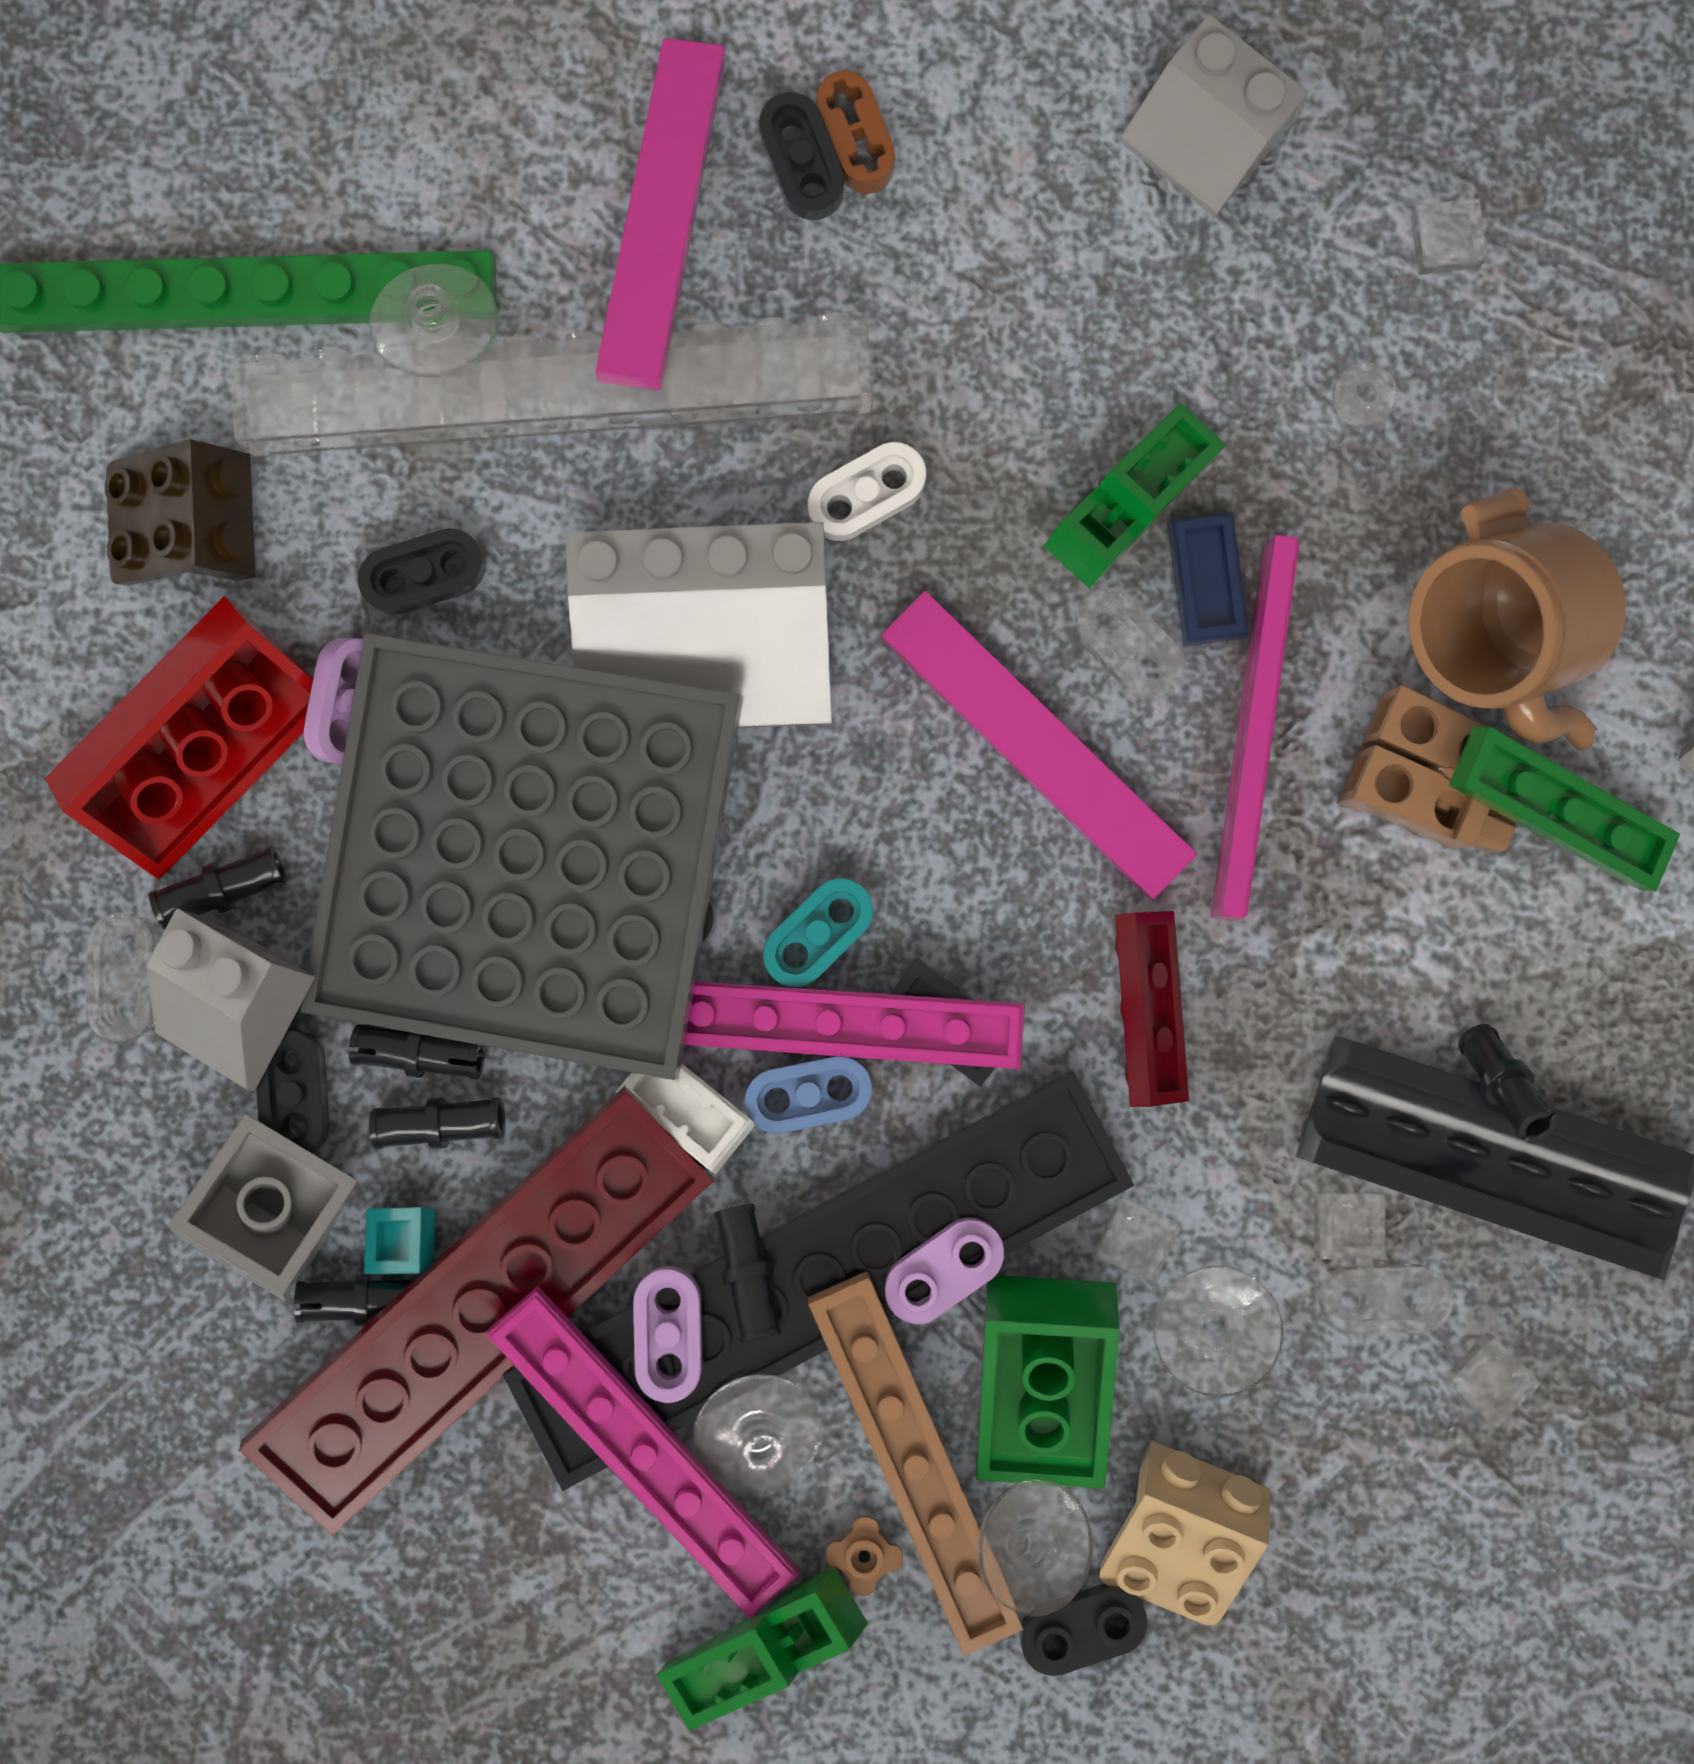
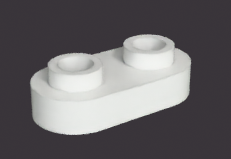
M890 442L876 447L826 475L810 491L808 498L810 522H824L825 538L834 541H845L858 536L908 508L919 499L925 486L926 468L922 457L914 448L907 444ZM893 470L899 471L904 475L906 482L900 488H888L882 481L885 473ZM835 501H844L849 504L852 511L845 519L838 520L829 515L828 507Z

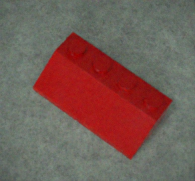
M224 595L44 779L62 812L153 877L160 880L304 733V724L314 677L272 636Z

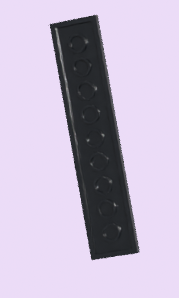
M1069 1071L762 1234L760 1240L765 1261L771 1260L774 1274L768 1277L782 1334L745 1343L740 1342L739 1336L741 1334L731 1286L723 1285L721 1275L722 1271L727 1270L724 1255L691 1272L690 1274L698 1283L701 1292L703 1368L697 1386L684 1399L670 1403L659 1402L647 1396L639 1387L635 1376L633 1304L580 1332L667 1426L675 1432L828 1350L808 1305V1297L867 1271L887 1317H890L894 1313L888 1306L885 1296V1280L889 1270L898 1260L954 1221L972 1217L989 1223L1001 1238L1004 1255L1126 1191L1133 1187L1134 1184L1074 1071ZM977 1242L965 1243L959 1251L960 1260L969 1265L978 1263L984 1254L983 1247ZM913 1280L907 1285L905 1294L911 1301L918 1302L929 1296L930 1286L923 1280ZM667 1287L659 1290L657 1293V1301L662 1308L673 1310L680 1305V1295L675 1289ZM664 1354L658 1360L659 1368L667 1375H675L682 1370V1363L674 1354ZM516 1367L503 1374L562 1491L608 1467Z

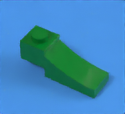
M1180 403L1108 472L1102 482L1062 520L1044 544V547L1090 589L1127 552L1170 504L1205 470L1225 448L1226 444Z
M833 1567L786 1589L780 1597L766 1605L751 1619L747 1617L710 1640L667 1661L656 1676L687 1728L691 1731L789 1687L799 1672L850 1650L868 1622L836 1568Z

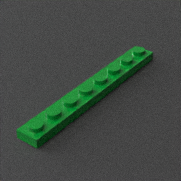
M492 250L0 263L1 333L497 320L496 259Z

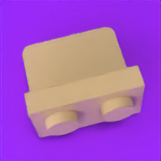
M1151 1440L1141 1456L1136 1503L1101 1562L1099 1573L1101 1581L1109 1586H1119L1131 1595H1136L1140 1599L1208 1626L1218 1624L1269 1545L1270 1488L1255 1483L1247 1477L1233 1474L1196 1459L1186 1452L1174 1450Z

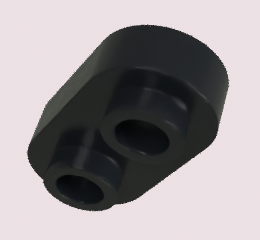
M785 92L778 94L765 104L759 118L760 138L785 204L792 213L806 220L826 218L838 209L844 196V174L816 104L810 98L800 93ZM789 126L797 127L802 131L801 136L795 140L784 139L780 133ZM809 183H818L824 188V191L817 197H809L802 192V189Z
M454 528L442 529L372 552L360 566L358 586L365 600L377 610L391 615L404 614L467 594L474 590L484 577L486 558L482 548L468 533ZM455 555L463 556L465 559L463 570L455 575L447 574L445 572L446 561ZM394 574H402L405 579L402 590L394 594L387 593L385 589L387 579Z
M287 1030L256 1088L258 1121L310 1153H313L323 1145L330 1128L324 1051L317 1039L311 1034L301 1030ZM291 1049L298 1051L302 1056V1067L297 1073L288 1071L284 1064L285 1055ZM294 1113L303 1115L307 1121V1130L301 1137L294 1135L289 1129V1120Z
M1103 1583L1035 1606L1022 1620L1023 1630L1019 1632V1639L1023 1655L1033 1669L1044 1675L1060 1676L1133 1651L1140 1645L1146 1635L1148 1626L1147 1614L1141 1600L1136 1595L1125 1592L1119 1586H1109ZM1115 1613L1124 1615L1126 1617V1624L1121 1630L1111 1632L1104 1628V1623L1108 1616ZM1051 1634H1059L1065 1638L1064 1646L1056 1652H1049L1042 1647L1044 1639Z

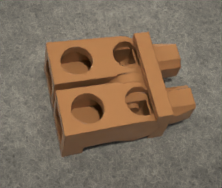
M1403 685L1384 692L1361 745L1368 748L1357 752L1336 803L1357 812H1368L1403 826L1411 832L1436 840L1437 843L1453 850L1473 847L1490 852L1505 851L1516 829V822L1448 786L1473 727L1486 725ZM1505 734L1506 736L1512 738L1513 740H1515V741H1517V742L1519 741L1518 739H1516V738H1514V737H1511V736Z

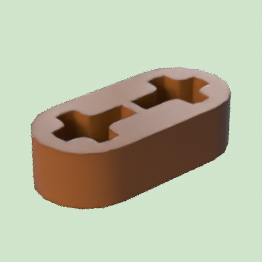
M847 70L834 72L827 76L818 88L816 97L817 107L841 165L846 186L862 194L877 193L885 188L893 177L895 151L871 87L865 78L856 72ZM844 93L848 101H855L856 123L848 125L843 110L840 107L834 108L835 96L837 94ZM863 140L870 157L880 156L877 159L876 171L867 173L863 165L854 166L857 163L856 142Z

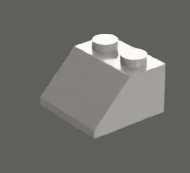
M1208 14L1169 61L1121 135L1119 142L1216 218L1291 127L1309 92L1212 15Z
M176 908L146 964L155 1033L250 1091L256 1090L315 979V976L226 924Z
M245 1114L168 1227L176 1237L286 1302L296 1287L297 1281H300L324 1244L358 1181Z

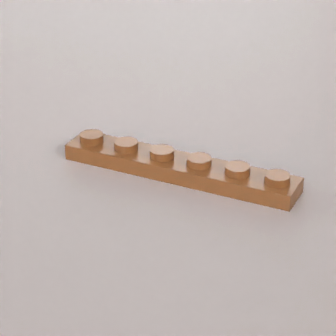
M866 1271L808 1297V1305L963 1656L1022 1631L1023 1627L868 1272Z

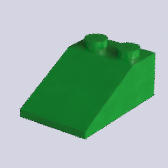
M996 1275L986 1283L976 1480L1105 1489L1120 1333L1116 1282Z

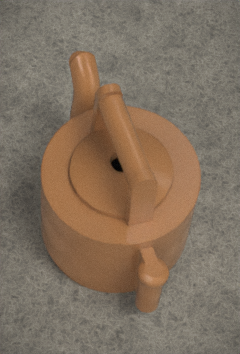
M1509 488L1502 491L1499 495L1470 501L1465 504L1461 512V519L1465 523L1469 541L1451 548L1434 561L1418 581L1411 599L1409 633L1417 661L1430 681L1450 698L1478 708H1502L1511 729L1524 740L1533 744L1551 742L1563 735L1576 749L1585 751L1594 742L1595 731L1597 730L1595 725L1584 712L1570 705L1547 707L1543 695L1593 675L1614 653L1623 632L1626 615L1625 593L1617 568L1605 550L1596 541L1577 529L1556 523L1529 525L1526 514L1529 508V499L1521 489Z

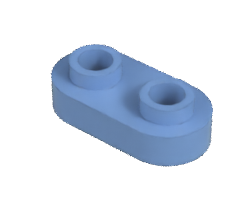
M832 1056L773 1068L760 1073L749 1084L745 1094V1109L748 1117L755 1122L754 1125L773 1134L845 1121L858 1116L867 1107L872 1094L871 1079L867 1070L860 1062L851 1057ZM843 1075L851 1081L853 1088L847 1098L835 1099L829 1094L827 1085L834 1076ZM773 1088L785 1090L790 1097L789 1107L782 1112H774L766 1104V1094Z

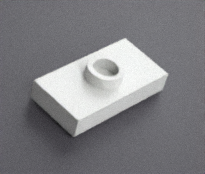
M682 1063L679 1078L676 1080L631 1073L616 1091L617 1093L623 1086H626L674 1140L714 1174H717L755 1126V1122Z

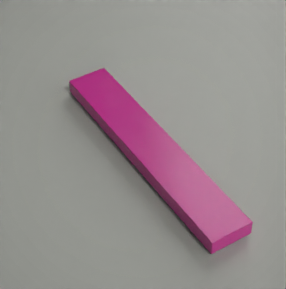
M663 38L595 369L597 380L600 383L662 390L726 62L724 45Z
M1275 535L1262 550L1210 918L1234 921L1244 919L1248 915L1300 542H1297L1298 538Z
M926 591L881 634V640L1150 901L1154 900L1198 855Z
M695 981L684 1045L1021 1069L1025 1003Z
M539 1286L533 1289L488 1330L486 1336L750 1619L799 1577L798 1566Z

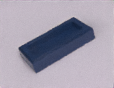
M1233 512L1170 519L1167 528L1183 647L1246 639L1250 634Z

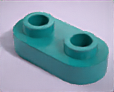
M844 878L829 880L816 889L768 937L763 950V960L771 977L777 982L790 987L806 986L819 978L868 929L873 916V905L868 892L857 882ZM838 899L847 900L853 906V916L846 923H836L829 916L830 905ZM793 943L804 945L808 951L807 962L799 968L788 966L784 960L785 949Z

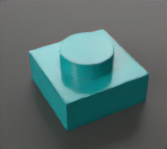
M436 1208L366 1209L364 1274L425 1273L434 1262Z

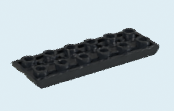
M1338 1036L1333 1038L1295 1156L1664 1281L1678 1239L1682 1217L1694 1187V1154L1550 1106L1548 1107L1551 1112L1553 1111L1558 1117L1556 1129L1551 1135L1541 1141L1525 1143L1522 1139L1518 1138L1514 1127L1501 1108L1490 1104L1480 1090V1083Z

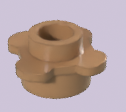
M861 1516L854 1521L853 1527L843 1534L841 1540H833L828 1544L826 1548V1561L830 1567L839 1568L850 1580V1589L854 1594L868 1596L874 1592L876 1582L886 1572H894L901 1567L903 1553L900 1546L888 1542L885 1534L879 1529V1524L875 1518ZM860 1551H868L871 1555L868 1561H861L858 1558Z

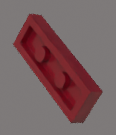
M1174 911L1115 914L1117 935L1115 949L1119 961L1120 1013L1124 1025L1125 1077L1128 1084L1130 1107H1155L1189 1102Z

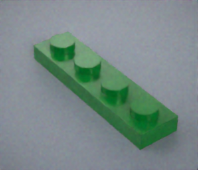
M1490 726L1473 727L1448 785L1638 890L1657 891L1680 837V833Z

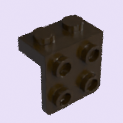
M188 439L113 460L109 463L106 470L104 489L108 513L107 556L109 559L110 578L114 584L131 586L187 572L234 581L255 578L251 462L249 453Z

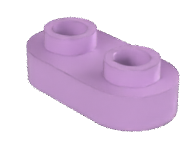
M334 639L323 647L318 656L304 724V740L310 753L322 762L342 764L363 639ZM343 662H345L346 674L342 679L340 674ZM332 722L334 725V735L330 740L329 730Z
M978 1218L958 1219L898 1260L889 1270L885 1280V1296L892 1312L898 1318L908 1323H927L936 1319L997 1275L1004 1260L1003 1243L996 1230L989 1223ZM967 1242H977L983 1247V1257L976 1264H965L959 1258V1251ZM923 1280L930 1286V1294L924 1301L913 1302L907 1298L905 1290L911 1281Z
M663 1266L649 1272L635 1291L633 1302L635 1376L639 1387L647 1396L659 1402L670 1403L687 1397L695 1389L700 1379L703 1368L701 1292L694 1277L679 1267ZM667 1287L675 1289L680 1295V1305L673 1310L662 1308L657 1301L659 1290ZM664 1354L676 1355L682 1363V1370L675 1375L663 1373L659 1368V1358Z

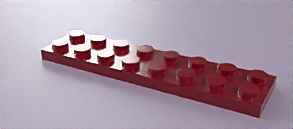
M623 1086L436 1259L425 1273H421L241 1440L238 1451L333 1536L503 1378V1374L515 1367L486 1336L488 1330L537 1286L569 1317L714 1182L711 1173L684 1150L644 1104L626 1086Z

